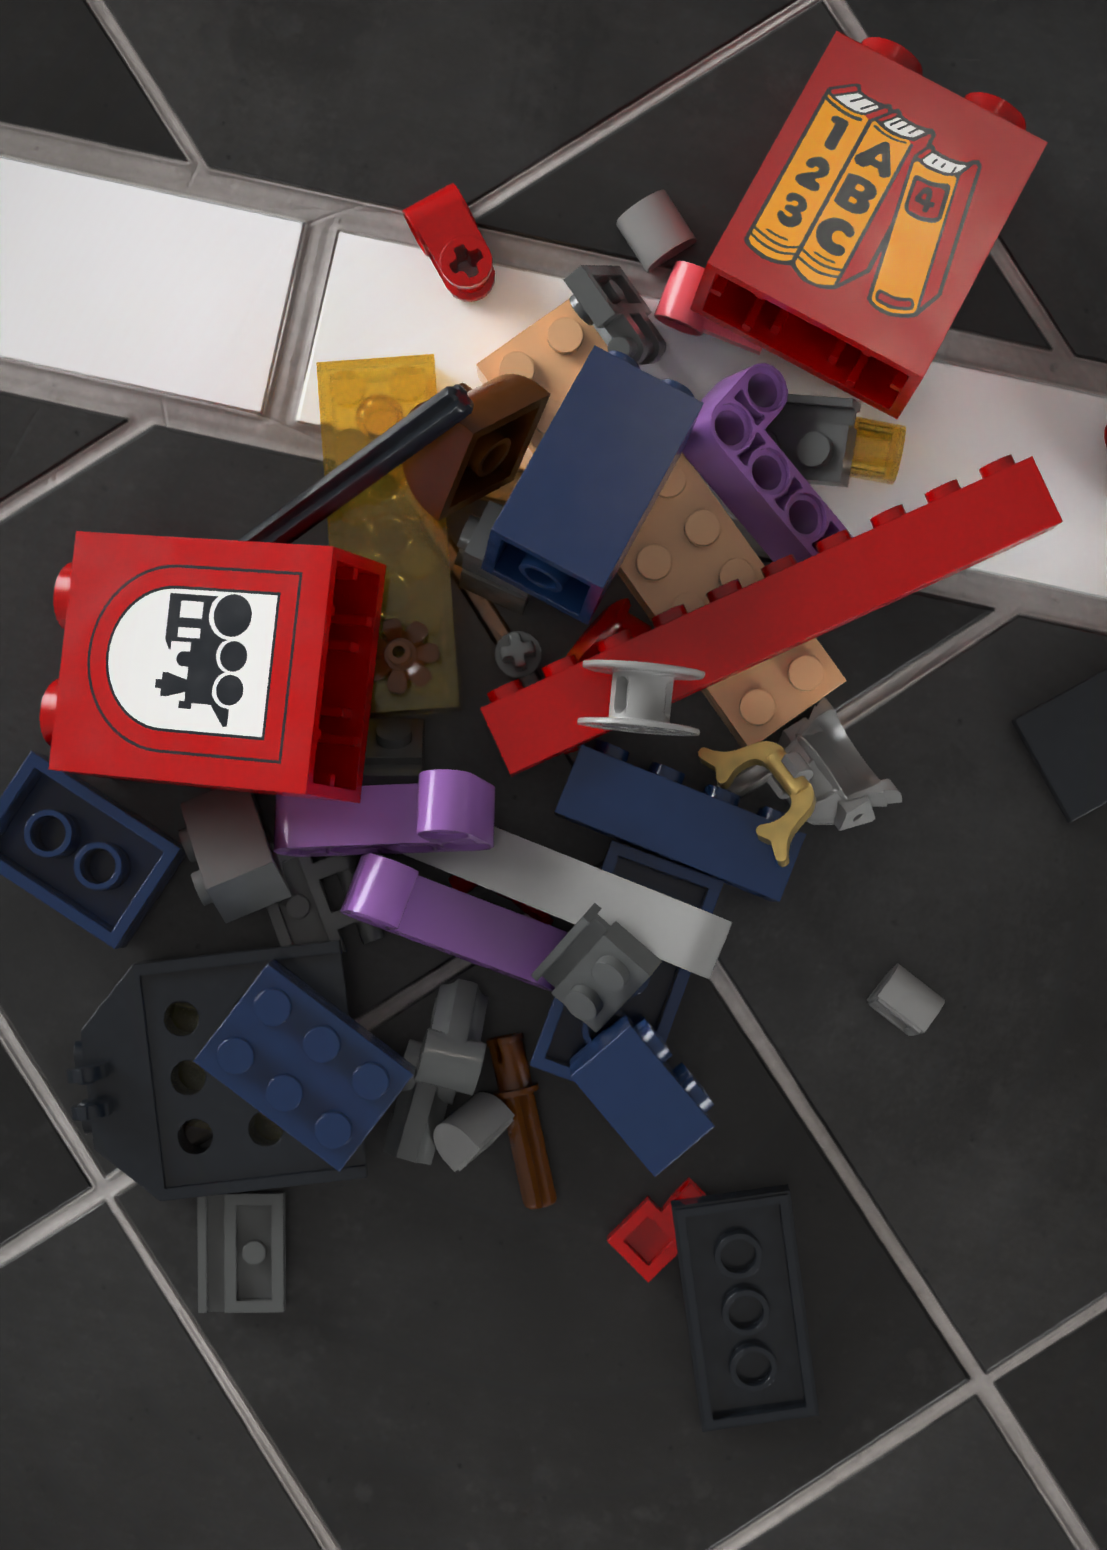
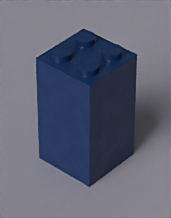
M594 345L495 521L489 535L481 569L588 625L681 456L704 403L694 398L693 393L683 384L671 379L660 380L641 370L638 363L630 356L616 350L607 352Z

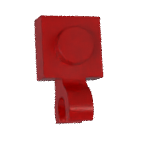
M689 1177L672 1193L661 1208L647 1196L607 1235V1242L649 1283L678 1254L670 1201L705 1196L706 1193Z

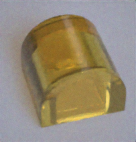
M856 416L854 428L857 429L850 477L893 485L901 463L906 426Z

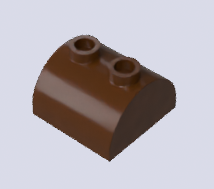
M518 374L501 375L474 389L466 383L459 384L467 390L468 397L474 403L472 413L402 463L406 481L413 495L433 518L439 521L515 479L550 397V393L530 378ZM422 402V403L418 404L417 406H415V407L409 412V414H410L412 411H414L416 408H418L419 406H421V405H422L423 403H425V402Z

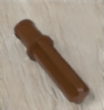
M516 1032L513 1035L508 1033L486 1040L498 1090L494 1091L493 1095L501 1099L515 1115L512 1118L514 1121L507 1127L523 1204L529 1209H540L554 1204L557 1197L534 1091L539 1090L538 1082H532L523 1043V1032Z

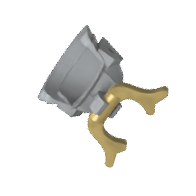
M825 697L821 699L817 706H814L809 720L804 717L783 730L778 744L770 741H761L734 751L720 752L705 747L698 751L701 763L716 772L718 785L723 789L729 788L736 776L751 766H763L773 774L769 776L767 783L777 796L784 801L789 810L780 819L759 825L756 828V833L761 842L772 845L775 859L780 867H786L789 864L790 844L797 831L805 822L813 825H835L839 831L875 820L872 807H887V804L902 803V795L890 779L880 780L864 761L841 725L836 710Z

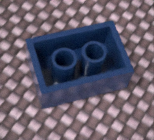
M31 751L0 797V874L112 948H126L185 858L186 853L183 846L75 774L48 770L50 758L44 754Z
M274 959L265 966L193 1061L339 1172L402 1091L415 1071L413 1064Z

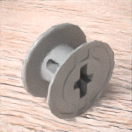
M583 661L585 669L612 674L609 716L580 717L577 720L578 725L654 735H700V730L697 728L670 723L673 681L701 680L705 677V672L681 666L638 661Z

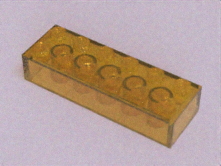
M434 354L316 362L324 476L406 417L415 406L426 402L439 392L437 364ZM400 464L327 517L329 546H334L386 565L379 637H385L382 626L388 619L398 618L405 631L416 620L423 623L429 630L428 636L423 643L437 644L440 649V660L437 663L425 664V667L431 672L433 679L424 688H418L411 680H408L407 689L403 694H393L387 688L388 677L378 682H373L370 718L462 711L448 516L437 521L420 505L406 481L402 464ZM398 651L396 657H402L404 655V651Z

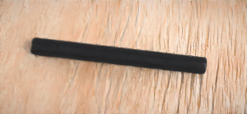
M459 384L446 386L237 541L291 544L470 415L474 403L468 397L467 390Z

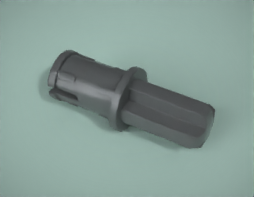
M513 631L504 635L498 641L495 649V660L499 669L504 674L513 678H524L531 675L538 668L541 662V647L531 634L524 631Z

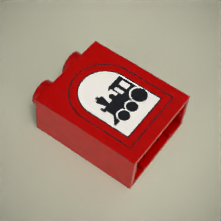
M76 531L73 561L66 564L60 571L53 594L54 612L59 625L64 629L59 679L54 680L47 687L40 707L41 732L46 743L51 746L48 770L115 780L360 803L386 565L334 546Z

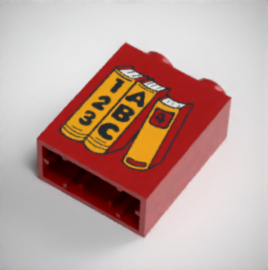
M836 31L710 256L690 310L898 420L924 378L1048 142L1027 132L1026 121L1023 115L1006 100L984 92L969 93L963 98L923 77V69L920 62L902 45L880 37H869L859 43Z

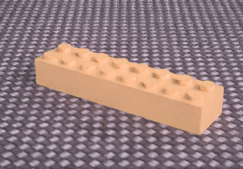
M569 299L476 364L478 378L482 384L501 375L518 374L530 378L550 393V397L528 446L532 454H534L594 345L608 352L607 344L595 327L588 325L578 316ZM682 452L617 573L651 620L656 615L681 604L685 605L688 613L707 605L710 602L706 593L730 581L739 579L742 588L764 579L760 569L765 565ZM814 638L701 691L743 748L763 741L847 680L817 638Z

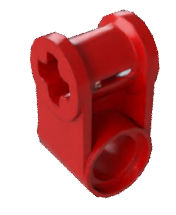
M454 183L402 210L417 243L427 257L429 256L447 290L453 297L463 302H475L483 299L491 292L495 284V270L490 249L478 230L476 221L465 199ZM468 261L470 266L477 267L478 274L469 278L467 273L459 271L458 265L461 262Z

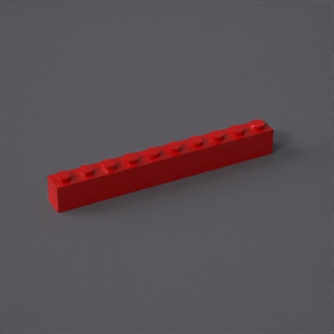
M1012 454L980 468L979 472L982 479L961 488L958 480L955 479L924 494L928 504L906 513L903 504L879 513L869 519L873 529L852 538L848 529H845L817 542L815 546L819 553L797 563L794 555L790 554L760 569L764 579L742 588L739 579L723 584L706 593L709 604L688 613L684 604L664 611L651 619L655 627L654 629L633 638L629 629L616 633L598 642L596 645L600 653L586 660H623L659 663L705 672V677L701 680H674L672 704L1051 531L1061 524L1063 520L1033 456L1015 463ZM572 654L543 667L542 671L545 679L523 688L520 679H517L487 693L490 704L481 707L480 710L511 777L613 731L577 724V720L580 717L609 716L612 674L585 669L583 661L578 663L575 654Z

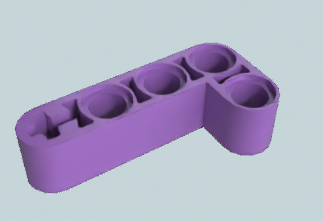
M759 363L722 379L701 400L704 404L683 450V454L773 562L793 554L797 563L819 553L815 546L817 542L845 530L846 527L765 431L766 427L785 406L788 389L786 381L779 370L767 363Z
M434 769L420 772L418 783L362 786L360 803L276 795L273 852L286 856L321 857L365 855L368 853L403 854L492 849L494 847L495 787L466 771Z
M372 853L360 856L340 910L342 914L548 991L555 989L544 977L536 981L531 974L568 932L418 875L419 871L400 862Z

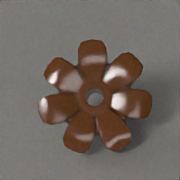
M398 618L386 620L382 626L385 637H378L374 682L388 677L387 688L393 694H403L407 689L408 680H411L418 688L426 687L433 678L425 664L437 663L440 660L438 645L423 643L428 636V628L423 623L415 620L405 631ZM403 650L404 655L397 658V652Z

